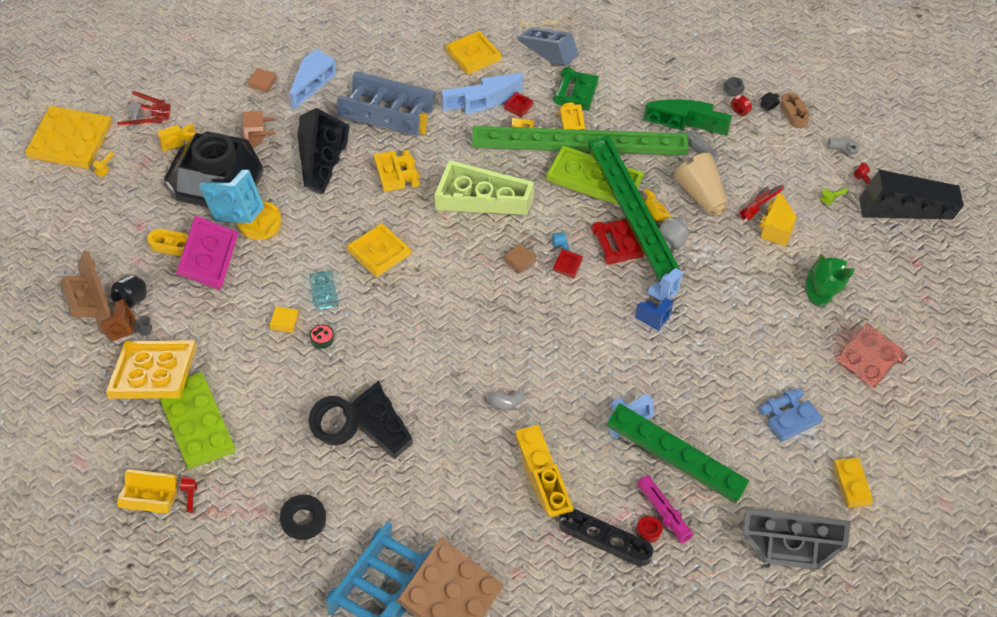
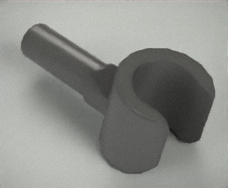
M147 316L141 317L138 320V325L134 326V333L139 332L141 335H149L152 331L150 318Z

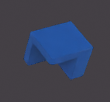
M665 297L659 306L650 301H646V303L640 301L637 304L635 318L659 331L671 316L673 301Z

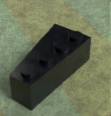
M880 169L859 197L863 218L953 220L964 206L959 185Z

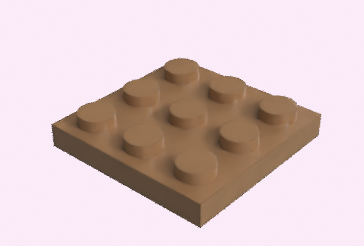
M441 537L396 602L415 617H484L504 584Z

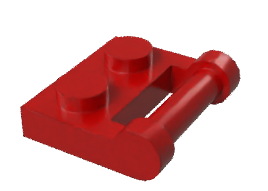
M626 219L608 223L596 222L591 226V231L593 235L597 236L604 252L603 257L606 264H615L644 256ZM606 234H610L617 252L612 250Z

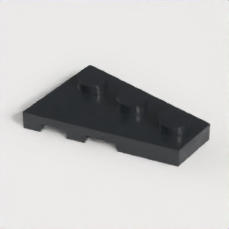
M379 380L350 403L358 413V428L394 459L413 444V438L400 416L396 414L392 407V402L382 390ZM343 409V415L347 418L346 412Z

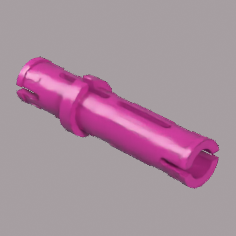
M647 475L641 478L637 486L663 518L662 522L665 527H669L680 543L689 541L694 533L681 518L682 514L680 511L673 508L651 479V476Z

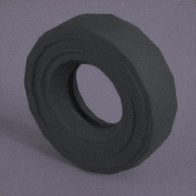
M297 495L287 500L281 508L280 524L283 531L289 537L296 540H308L317 536L323 530L326 524V511L323 504L316 497ZM299 510H308L313 514V518L308 524L299 525L293 520L294 514Z

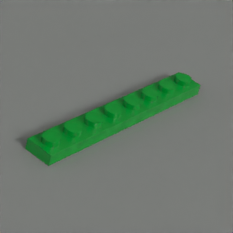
M606 135L588 141V147L660 284L661 278L666 273L669 274L675 268L680 270L676 260L610 136Z

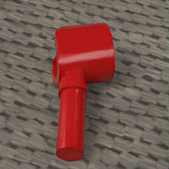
M862 162L854 171L855 178L863 179L867 185L871 181L867 175L870 172L869 166Z
M183 476L180 490L187 492V512L192 513L193 497L197 491V483L194 478Z

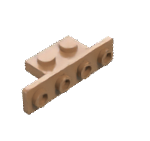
M83 251L78 263L81 276H63L61 285L72 317H95L100 333L106 334L101 326V322L111 318L113 313L109 310L107 296L103 293L101 279L97 276L95 270V262L91 259L89 251Z

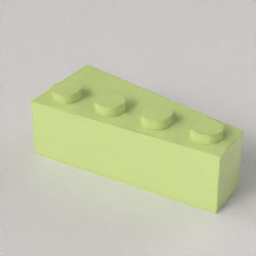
M449 160L434 195L436 210L527 215L534 199V182Z

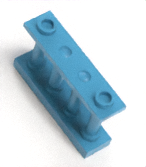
M387 521L382 529L378 528L375 531L371 544L339 586L329 592L326 598L328 614L333 616L338 608L342 607L357 617H402L406 609L398 604L396 600L433 547H430L426 554L417 553L392 538V524ZM386 546L415 563L416 568L411 574H405L377 558V556ZM371 566L399 582L401 588L397 594L393 593L391 595L365 580L362 576ZM356 586L385 603L386 609L381 615H375L348 599L347 596Z

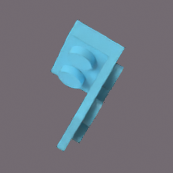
M241 170L230 183L201 182L199 185L215 221L251 223L264 208L249 170Z

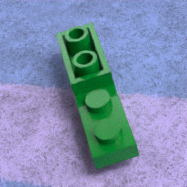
M667 99L647 102L643 120L682 131L685 130L687 125L727 136L732 115L713 111L714 104L706 102Z

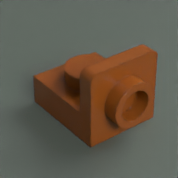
M124 299L115 302L114 313L111 318L101 322L102 328L112 341L134 333V313Z

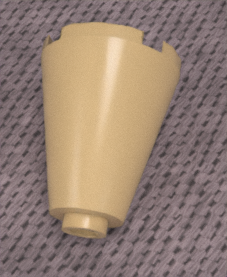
M711 153L698 154L692 157L694 161L690 164H687L686 161L681 164L674 173L676 181L709 215L719 216L727 210L728 200L715 159Z

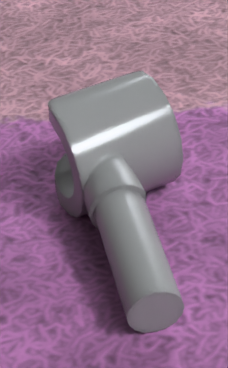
M133 101L128 106V113L132 114L127 127L129 131H132L137 118L143 115L141 105Z

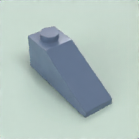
M531 27L518 36L520 42L551 63L562 66L568 65L579 55L573 35L569 32Z

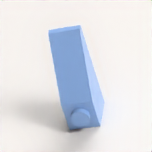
M318 49L305 56L290 91L292 109L295 110L336 76L335 59Z

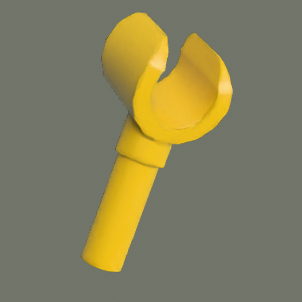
M109 152L101 161H94L95 174L104 177L108 173L109 167L107 163L114 156L113 152Z

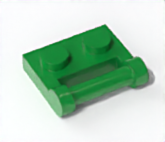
M564 67L558 91L553 97L554 103L558 105L566 103L581 104L582 110L589 111L598 85L599 76L576 72L570 67ZM569 81L575 82L571 96H566Z

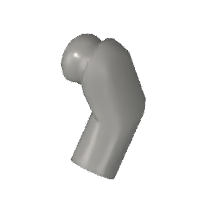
M851 138L828 139L829 149H841L851 156L859 152L860 147L858 143Z

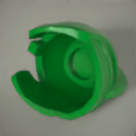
M820 254L806 279V293L809 300L818 306L824 307V304L832 301V296L845 289L855 269L845 268L848 263L845 260L825 258L824 255Z

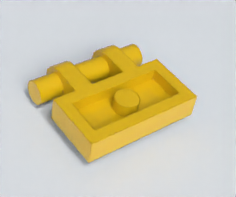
M395 150L374 154V162L383 192L405 188V181L411 182L414 188L420 186V175L418 170L415 169L414 165L416 162L409 150L402 151V156L398 157ZM400 167H404L407 170L401 171Z

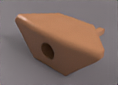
M263 111L243 112L244 139L249 140L253 148L265 139V135H275V130L264 131V122L274 121V117H263Z

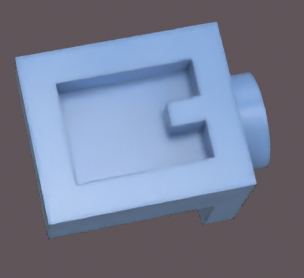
M675 268L669 274L666 273L661 278L660 284L656 281L648 288V294L660 301H663L665 297L671 300L679 292L683 271Z

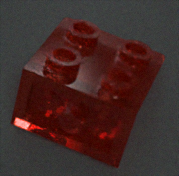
M866 322L840 353L837 360L872 388H875L897 361L902 364L908 356L904 350Z

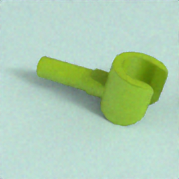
M825 188L822 191L823 196L819 199L827 205H831L835 198L848 193V188L834 192Z

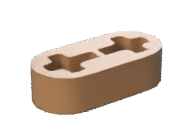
M795 93L784 94L780 107L789 123L796 128L806 127L810 113L803 101Z

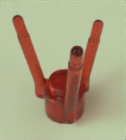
M132 91L133 95L153 102V105L139 104L143 109L152 110L151 116H155V118L118 121L117 124H162L163 120L169 121L171 104L165 103V100Z

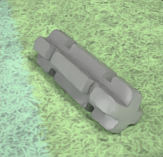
M692 129L686 132L688 134V143H692L691 146L700 154L711 153L715 161H717L719 154L714 149H711L712 147Z

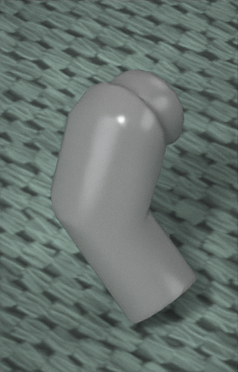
M521 390L512 395L492 392L488 396V401L493 407L504 411H509L526 400L525 394Z

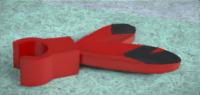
M779 185L771 190L768 187L762 189L754 202H750L739 212L742 220H745V218L748 221L752 219L760 210L759 206L779 194L784 189V186Z

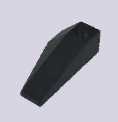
M318 108L300 116L297 136L304 186L319 194H323L333 175L332 170L340 160V153L346 148L349 125Z

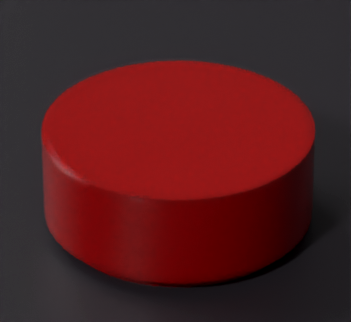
M739 94L731 100L732 109L740 116H746L752 110L750 101L743 95Z
M653 516L642 517L637 523L636 534L639 538L649 543L656 542L662 534V523Z

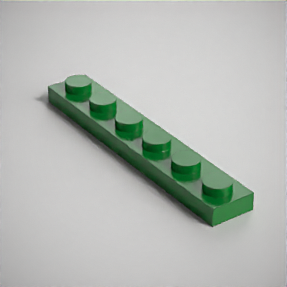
M621 403L617 405L605 425L734 503L739 501L750 481Z

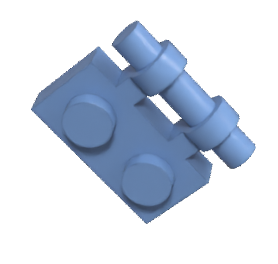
M801 388L790 389L784 392L783 396L777 399L771 398L758 408L762 416L768 413L772 416L768 420L767 425L780 442L790 439L822 422L823 417L809 400L801 404L797 400L804 396ZM785 405H788L790 407V409L782 412L780 409V407H783Z

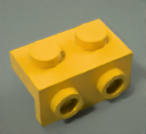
M127 469L125 472V485L117 499L118 508L169 513L177 497V477L174 474Z

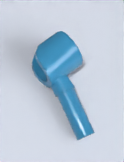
M554 233L552 238L553 247L561 246L562 249L570 251L565 233Z

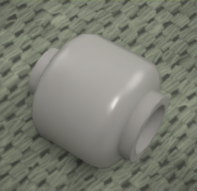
M679 217L666 218L659 227L665 242L671 250H679L689 236L687 223Z

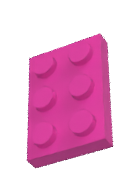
M195 215L175 274L220 290L239 232Z

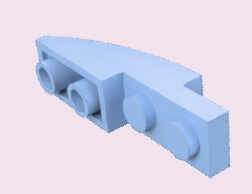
M523 73L481 78V85L442 90V109L447 111L464 108L465 114L498 106L506 102L515 92L520 93L523 91Z

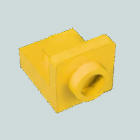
M563 104L557 112L558 117L561 118L562 129L585 130L581 104Z

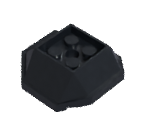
M214 132L195 133L187 144L179 148L163 179L165 187L169 189L176 201L208 207L199 187L201 182L230 183L241 170H249L257 187L263 174V166L249 140L228 136L233 141L235 147L236 162L234 166L225 173L207 175L198 171L194 166L191 147L201 136ZM219 149L210 150L203 154L202 157L214 159L221 157L226 152Z

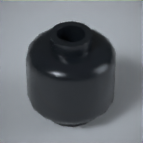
M133 274L122 277L111 288L112 301L115 303L124 299L129 308L142 302L147 295L144 280Z

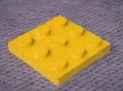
M50 105L25 151L26 157L89 169L113 123L111 116Z
M195 340L125 341L106 390L108 399L181 398L197 349Z

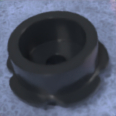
M772 92L766 93L761 98L760 107L764 108L765 111L773 110L780 104L779 95L772 94Z

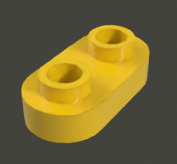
M155 229L149 233L147 240L150 249L155 252L181 256L188 234L166 229Z

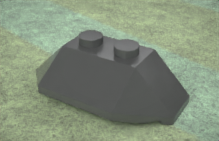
M745 508L743 536L765 563L819 569L837 554L848 548L851 521L816 515Z

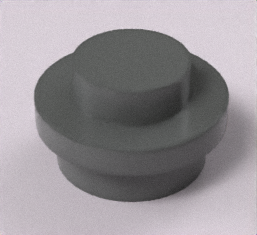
M738 77L728 78L723 86L725 93L731 96L741 95L745 88L743 81Z

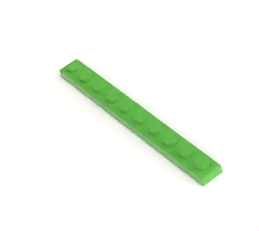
M473 126L472 148L560 151L564 145L581 152H591L588 147V141L609 135L618 153L688 155L689 150L688 134Z

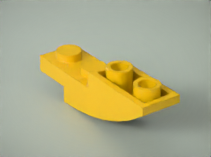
M539 424L516 430L515 438L522 454L523 466L547 516L551 518L572 512L574 510L557 464L553 463Z

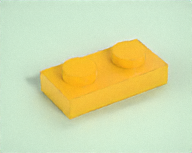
M859 457L835 460L833 467L846 507L854 508L872 505L873 497Z

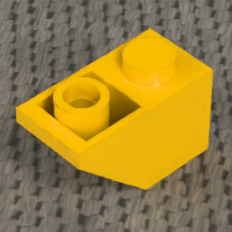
M779 193L775 201L770 200L766 211L769 214L768 216H763L759 228L763 229L762 239L786 247L793 232L797 216L783 194Z

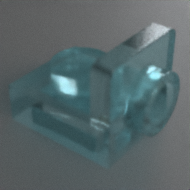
M320 271L310 274L315 310L337 307L338 299L333 271Z

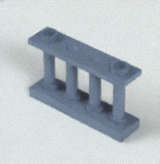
M355 71L352 77V95L350 98L337 97V116L418 136L420 128L419 114L421 111L432 113L435 105V91ZM361 95L373 98L370 103L358 101ZM381 100L393 103L390 108L378 106ZM401 106L413 108L410 113L398 111Z

